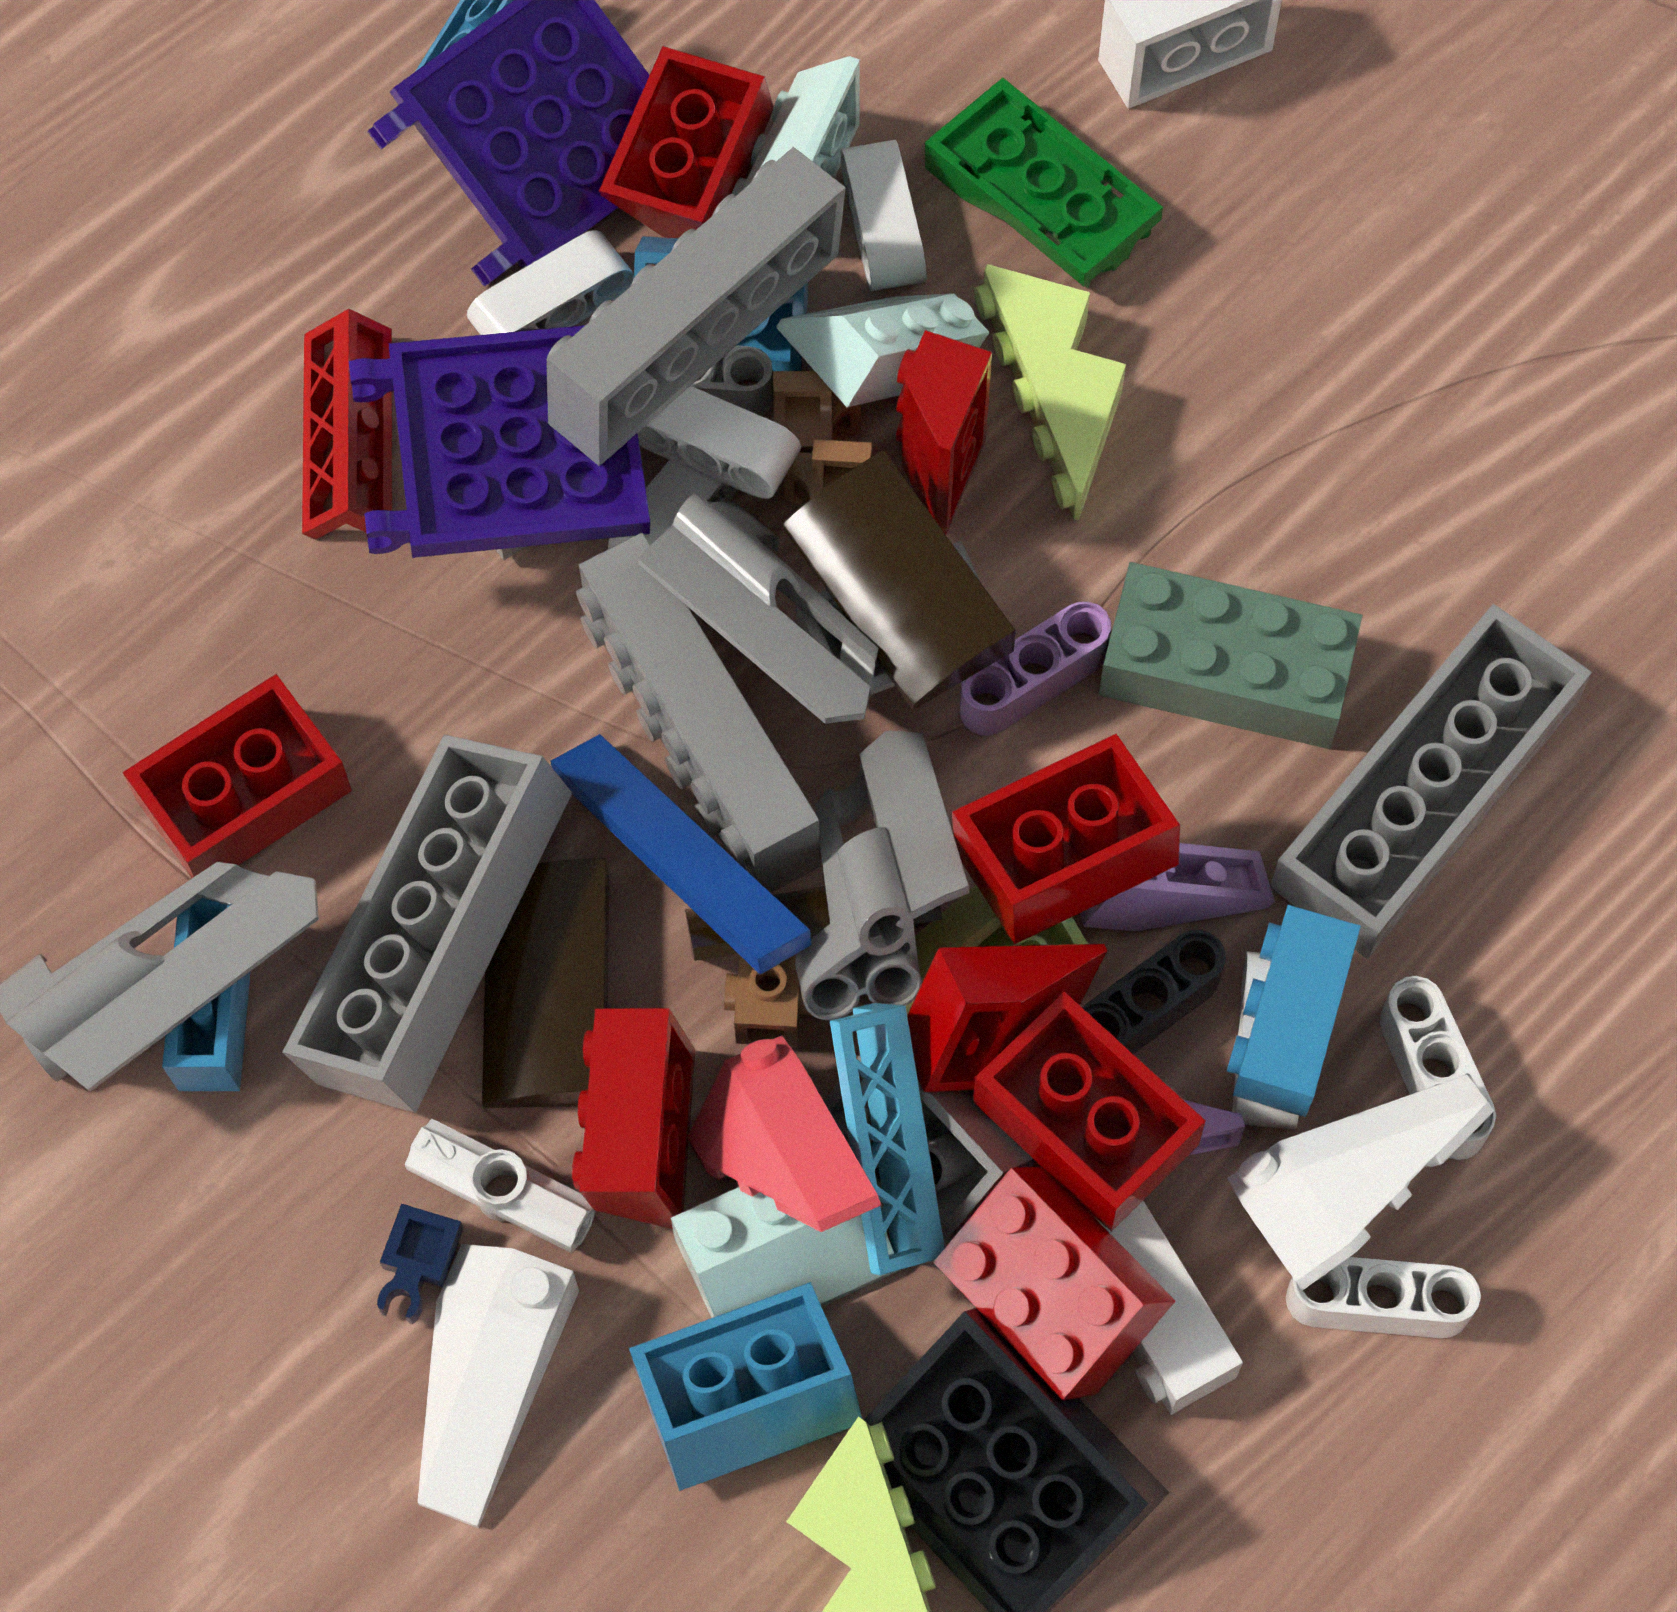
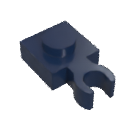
M401 1203L380 1259L383 1269L395 1273L394 1278L382 1288L378 1296L377 1305L382 1315H387L389 1305L395 1297L403 1295L411 1298V1305L405 1316L408 1323L414 1324L417 1322L423 1309L421 1290L424 1282L443 1287L464 1229L461 1221Z

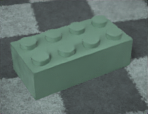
M1129 562L1103 664L1099 696L1330 749L1342 711L1363 615Z

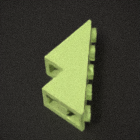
M986 264L983 285L973 289L977 310L982 320L990 318L996 332L993 334V345L1001 366L1010 365L1015 380L1012 381V390L1018 409L1021 413L1029 412L1035 425L1032 428V439L1037 455L1041 461L1049 459L1055 473L1051 481L1057 503L1061 509L1069 507L1073 519L1079 520L1122 394L1126 364L1077 351L1087 322L1090 292Z
M859 1416L786 1522L851 1568L822 1612H931L925 1592L935 1589L936 1586L924 1550L912 1553L904 1527L915 1524L903 1486L891 1489L884 1464L893 1461L894 1456L882 1422L870 1426Z

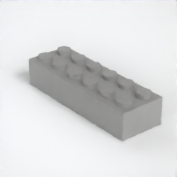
M794 146L777 161H767L757 171L753 181L738 195L730 194L718 204L710 219L697 230L689 229L684 232L674 244L672 251L656 265L648 264L642 268L635 276L631 287L616 300L609 299L604 301L594 311L588 324L573 337L570 335L564 336L552 347L547 357L548 424L598 466L603 464L838 256L846 187Z
M640 533L579 564L582 588L576 590V595L586 614L580 617L581 623L593 646L597 649L604 645L612 657L613 661L608 663V667L620 691L624 695L633 692L642 707L636 710V713L648 738L652 742L661 739L670 755L665 757V762L675 783L680 789L689 786L699 803L693 807L704 831L710 837L718 834L728 850L727 853L772 893L821 867L819 819L688 606L638 564V558L650 546L643 533Z
M1493 603L1278 859L1270 885L1271 889L1298 908L1360 925L1361 928L1354 950L1366 959H1369L1577 705L1592 672Z
M443 735L282 1052L317 1085L413 1113L417 1112L572 795L571 790L543 756Z

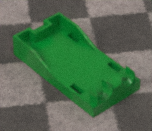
M1003 77L925 141V169L964 201L1004 220L1087 289H1089L1092 279L1100 272L1115 271L1122 262L1129 259L1130 253L1137 241L1148 238L1151 235V229L1162 220L1163 206ZM1114 187L1124 196L1119 198L1112 192V188Z

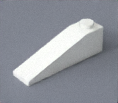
M1465 1075L1278 1141L1266 1151H1260L1248 1157L1241 1164L1239 1170L1227 1179L1247 1213L1293 1279L1304 1290L1355 1254L1371 1238L1365 1227L1387 1204L1398 1210L1412 1196L1407 1188L1410 1181L1425 1166L1434 1167L1443 1164L1494 1112V1109L1469 1076Z
M461 1244L436 1301L418 1504L420 1506L473 1527H480L579 1293L572 1270L513 1248Z

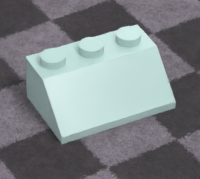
M848 56L797 73L789 92L782 90L776 99L772 112L773 125L769 134H760L755 143L751 157V165L753 167L748 178H739L732 194L738 195L753 181L755 174L762 165L769 160L777 161L793 146L835 178L841 165L840 149L850 146L860 124V59Z
M954 293L888 297L783 318L776 327L846 407L900 395L903 384L897 383V375L902 358L907 349L917 350L925 330L980 348L989 334V331L974 316L975 314L971 306L958 298Z
M738 1187L671 1218L675 1241L711 1318L811 1282L821 1307L899 1272L898 1270L884 1275L871 1273L861 1215L820 1232L777 1210L774 1199L761 1192L752 1197L742 1192ZM885 1232L888 1255H891L894 1252L888 1235Z

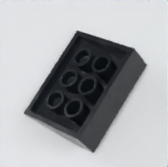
M977 1308L964 1311L864 1419L870 1426L882 1422L894 1460L885 1463L884 1467L891 1489L903 1486L915 1521V1524L910 1525V1527L989 1612H1050L1112 1553L1170 1493L1080 1398L1062 1400Z

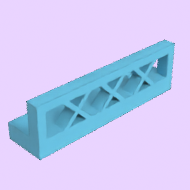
M872 1003L853 1008L852 1016L831 1020L830 1027L850 1148L878 1194L879 1200L884 1204L882 1208L879 1206L861 1214L870 1271L872 1274L884 1275L936 1260L945 1249L906 1006ZM853 1031L857 1033L861 1062L856 1059ZM859 1075L863 1078V1080H862L861 1083H860ZM867 1101L869 1106L871 1125L867 1123L864 1106L867 1103ZM877 1165L882 1189L877 1186L875 1168ZM887 1228L889 1229L891 1246L894 1252L891 1255H888L885 1237Z

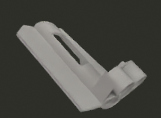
M692 494L679 509L672 526L658 537L638 558V564L822 722L827 724L865 719L878 647L772 552L773 549L778 551L779 537L735 501L708 503L699 494ZM776 588L842 642L840 659L836 658L777 608L775 600Z
M885 731L859 754L860 771L854 782L842 791H833L829 786L815 803L816 816L819 819L820 848L830 924L811 938V946L797 953L795 967L806 1010L816 1018L835 1020L845 1017L853 1011V1008L859 1002V996L867 994L869 1000L873 1003L906 1006L914 1001L922 985V978L919 971L913 919L941 904L969 894L967 878L922 733ZM870 805L876 828L863 832L844 844L839 825H846L856 820Z
M216 862L55 972H51L45 963L47 959L42 954L36 956L0 983V1013L6 1021L5 1023L23 1037L30 1052L51 1078L58 1082L69 1074L91 1092L318 921L316 881L313 878L279 871L268 876L244 869L237 864ZM201 898L229 905L227 909L164 956L146 954L135 949Z

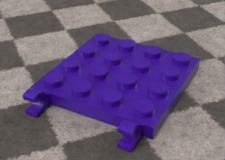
M514 0L396 85L389 93L398 103V106L377 120L367 132L382 150L413 125L416 127L503 243L471 268L485 287L515 263H518L522 269L574 238L584 234L618 208L602 197L599 189L649 78V73L595 0Z
M585 325L389 343L390 358L388 359L361 358L349 361L353 402L375 401L386 393L394 391L407 510L399 511L375 510L364 513L369 553H389L397 550L403 544L410 543L412 558L636 536L640 533H643V535L650 534V516L638 432L603 464L598 466L548 424V354L561 338L567 335L573 337Z

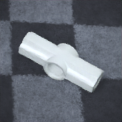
M432 1118L428 1124L421 1127L411 1144L410 1152L405 1162V1167L408 1171L479 1206L482 1213L490 1219L499 1222L508 1221L572 1254L582 1244L596 1214V1211L581 1193L524 1165L521 1158L513 1152L503 1149L494 1150ZM508 1175L518 1180L513 1191L505 1196L496 1197L486 1192L487 1185L498 1176Z

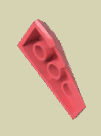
M782 1035L772 1040L763 1039L747 1045L740 1054L724 1061L688 1134L691 1148L709 1175L719 1180L726 1175L737 1180L740 1190L752 1197L761 1192L774 1199L777 1210L820 1232L881 1206L878 1194L800 1059Z

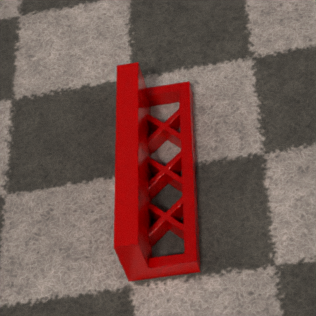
M351 309L343 311L304 334L302 534L315 540L345 524L366 532L364 513L375 510L392 511V391L375 401L353 402L349 361L355 359L390 358L389 343H392V329ZM334 341V348L324 365V346ZM333 388V399L324 414V403ZM333 437V449L324 464V452ZM333 487V508L323 513V503Z

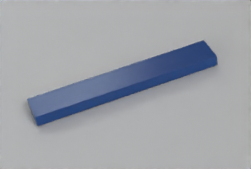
M601 734L550 761L551 767L571 790L572 795L760 975L812 945L810 929Z

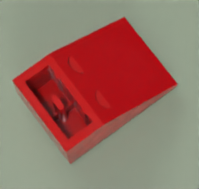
M1105 944L938 948L907 1015L917 1079L923 1091L974 1090L975 1077L1064 991L1080 1005L1108 951Z

